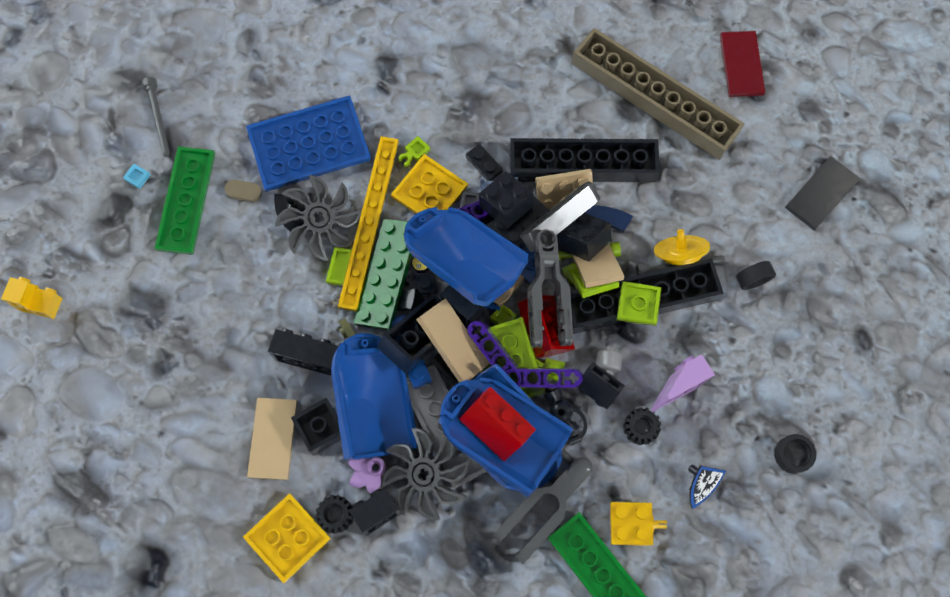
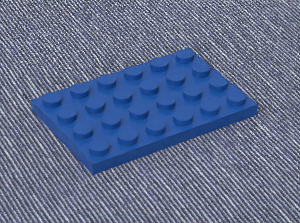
M350 95L246 126L266 192L310 179L309 175L318 177L371 161V156Z

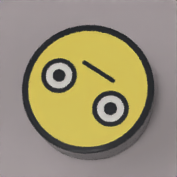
M415 257L412 258L411 264L415 272L425 273L429 270L428 267Z

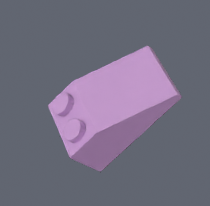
M692 355L674 368L676 372L667 380L651 408L652 412L696 390L715 375L703 355L696 358Z

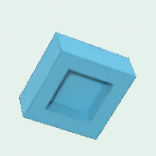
M133 164L123 179L141 189L151 174Z

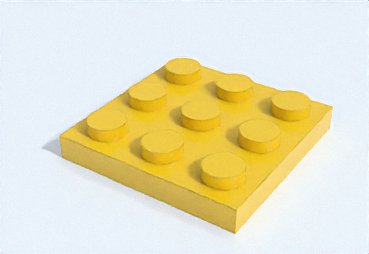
M424 154L391 193V198L415 214L437 207L438 210H448L460 198L462 192L468 188V183Z
M290 493L243 536L283 583H286L331 540L330 536Z

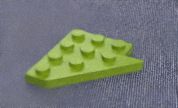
M523 317L489 327L519 368H539ZM488 340L485 345L486 349L492 351L494 343ZM500 356L497 359L498 365L504 367L506 359ZM489 364L488 366H486V367H485L482 371H480L479 373H482V372L485 371L486 369L490 368L492 365ZM511 372L509 377L517 383L518 375ZM531 372L529 374L530 382L537 383L538 375ZM520 387L529 398L546 393L545 388Z

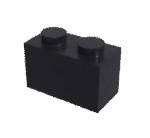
M594 362L584 372L583 381L577 386L582 394L588 395L595 400L598 406L604 407L607 410L625 387L624 384Z

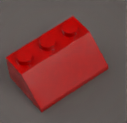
M542 295L543 343L542 347L533 348L535 357L547 358L575 350L573 343L571 346H560L555 298L550 295ZM527 298L518 303L521 317L524 318L530 338Z
M491 387L485 389L459 418L503 462L518 450L536 430Z

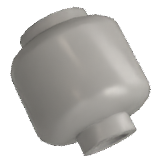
M603 347V350L597 353L596 365L611 376H614L615 373L621 371L622 354L618 352L617 348Z

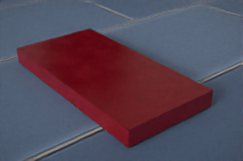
M756 31L721 32L720 41L728 97L764 96L766 92Z

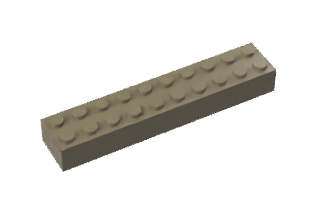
M595 28L592 29L573 52L572 65L719 160L745 125V123Z

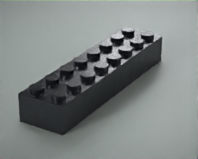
M510 138V175L518 177V181H535L536 177L591 169L593 182H656L660 175L658 139Z
M705 259L687 265H679L627 277L619 281L618 288L586 298H582L577 289L570 290L573 334L625 322L617 320L622 281L661 287L658 314L718 301L724 292L713 259Z

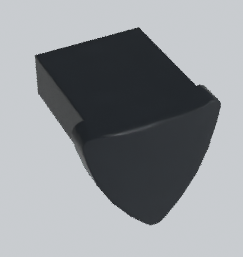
M416 288L402 290L397 311H413L425 299Z

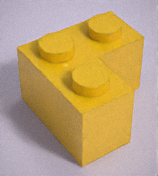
M19 277L18 279L9 278L1 297L3 301L19 311L55 319L63 299L56 294V290L47 287L45 290L39 289V286L30 283L31 280L24 277Z

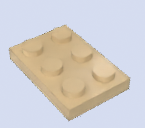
M591 169L535 178L537 199L549 210L582 184L589 181L593 184Z

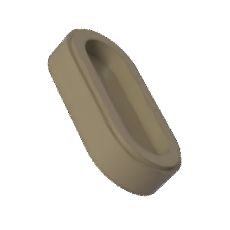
M230 180L225 185V192L231 199L257 202L262 197V190L256 183Z

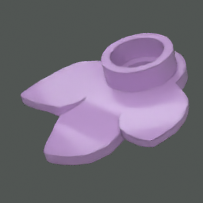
M376 457L348 462L355 470L350 480V486L356 488L366 486L370 494L379 489L381 476L386 470L382 459ZM375 464L379 465V470L376 472L372 470Z

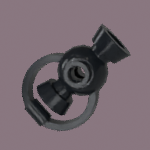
M555 388L543 394L548 402L551 401L549 413L572 427L573 431L580 427L575 421L571 420L573 412L581 416L583 420L581 434L570 437L566 445L572 446L581 442L588 427L587 419L583 412L573 407L568 400L561 398V388ZM562 408L564 412L559 413L558 410Z

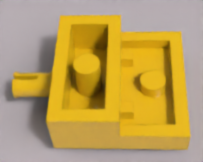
M610 502L611 545L652 546L654 529H667V525H659L667 524L666 520H654L652 503Z

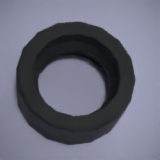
M763 261L743 269L736 275V278L742 290H750L775 278L776 273L770 261Z
M800 434L784 437L777 443L774 450L776 463L782 470L788 473L798 474L805 472L816 461L817 452L814 444L809 438ZM796 442L805 449L807 455L802 465L795 466L786 460L784 448L787 444Z

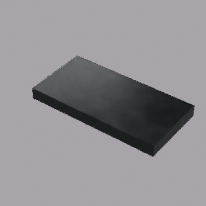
M830 156L785 208L815 231L861 178Z

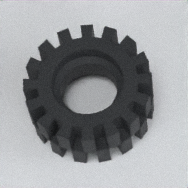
M643 407L634 409L624 420V434H627V439H631L634 444L647 445L653 442L661 432L660 426L662 424L658 420L660 417L656 416L655 412L649 411L647 407L645 409ZM638 419H644L649 423L650 429L647 433L641 434L635 429V422Z
M330 495V497H325L322 502H319L315 517L318 525L323 530L337 534L349 528V525L353 522V517L349 511L353 507L347 499L339 495ZM337 506L342 509L343 516L340 521H329L327 513L331 507Z

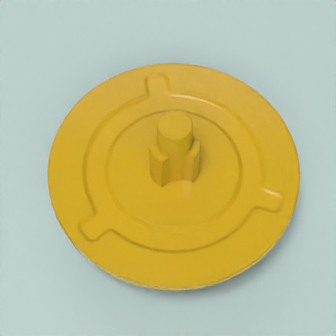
M678 229L677 236L666 238L655 245L654 254L666 263L687 265L699 261L702 256L706 255L710 250V243L698 236L684 235V229Z

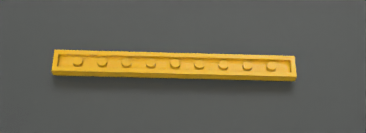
M380 137L338 303L339 309L357 312L398 149V139Z

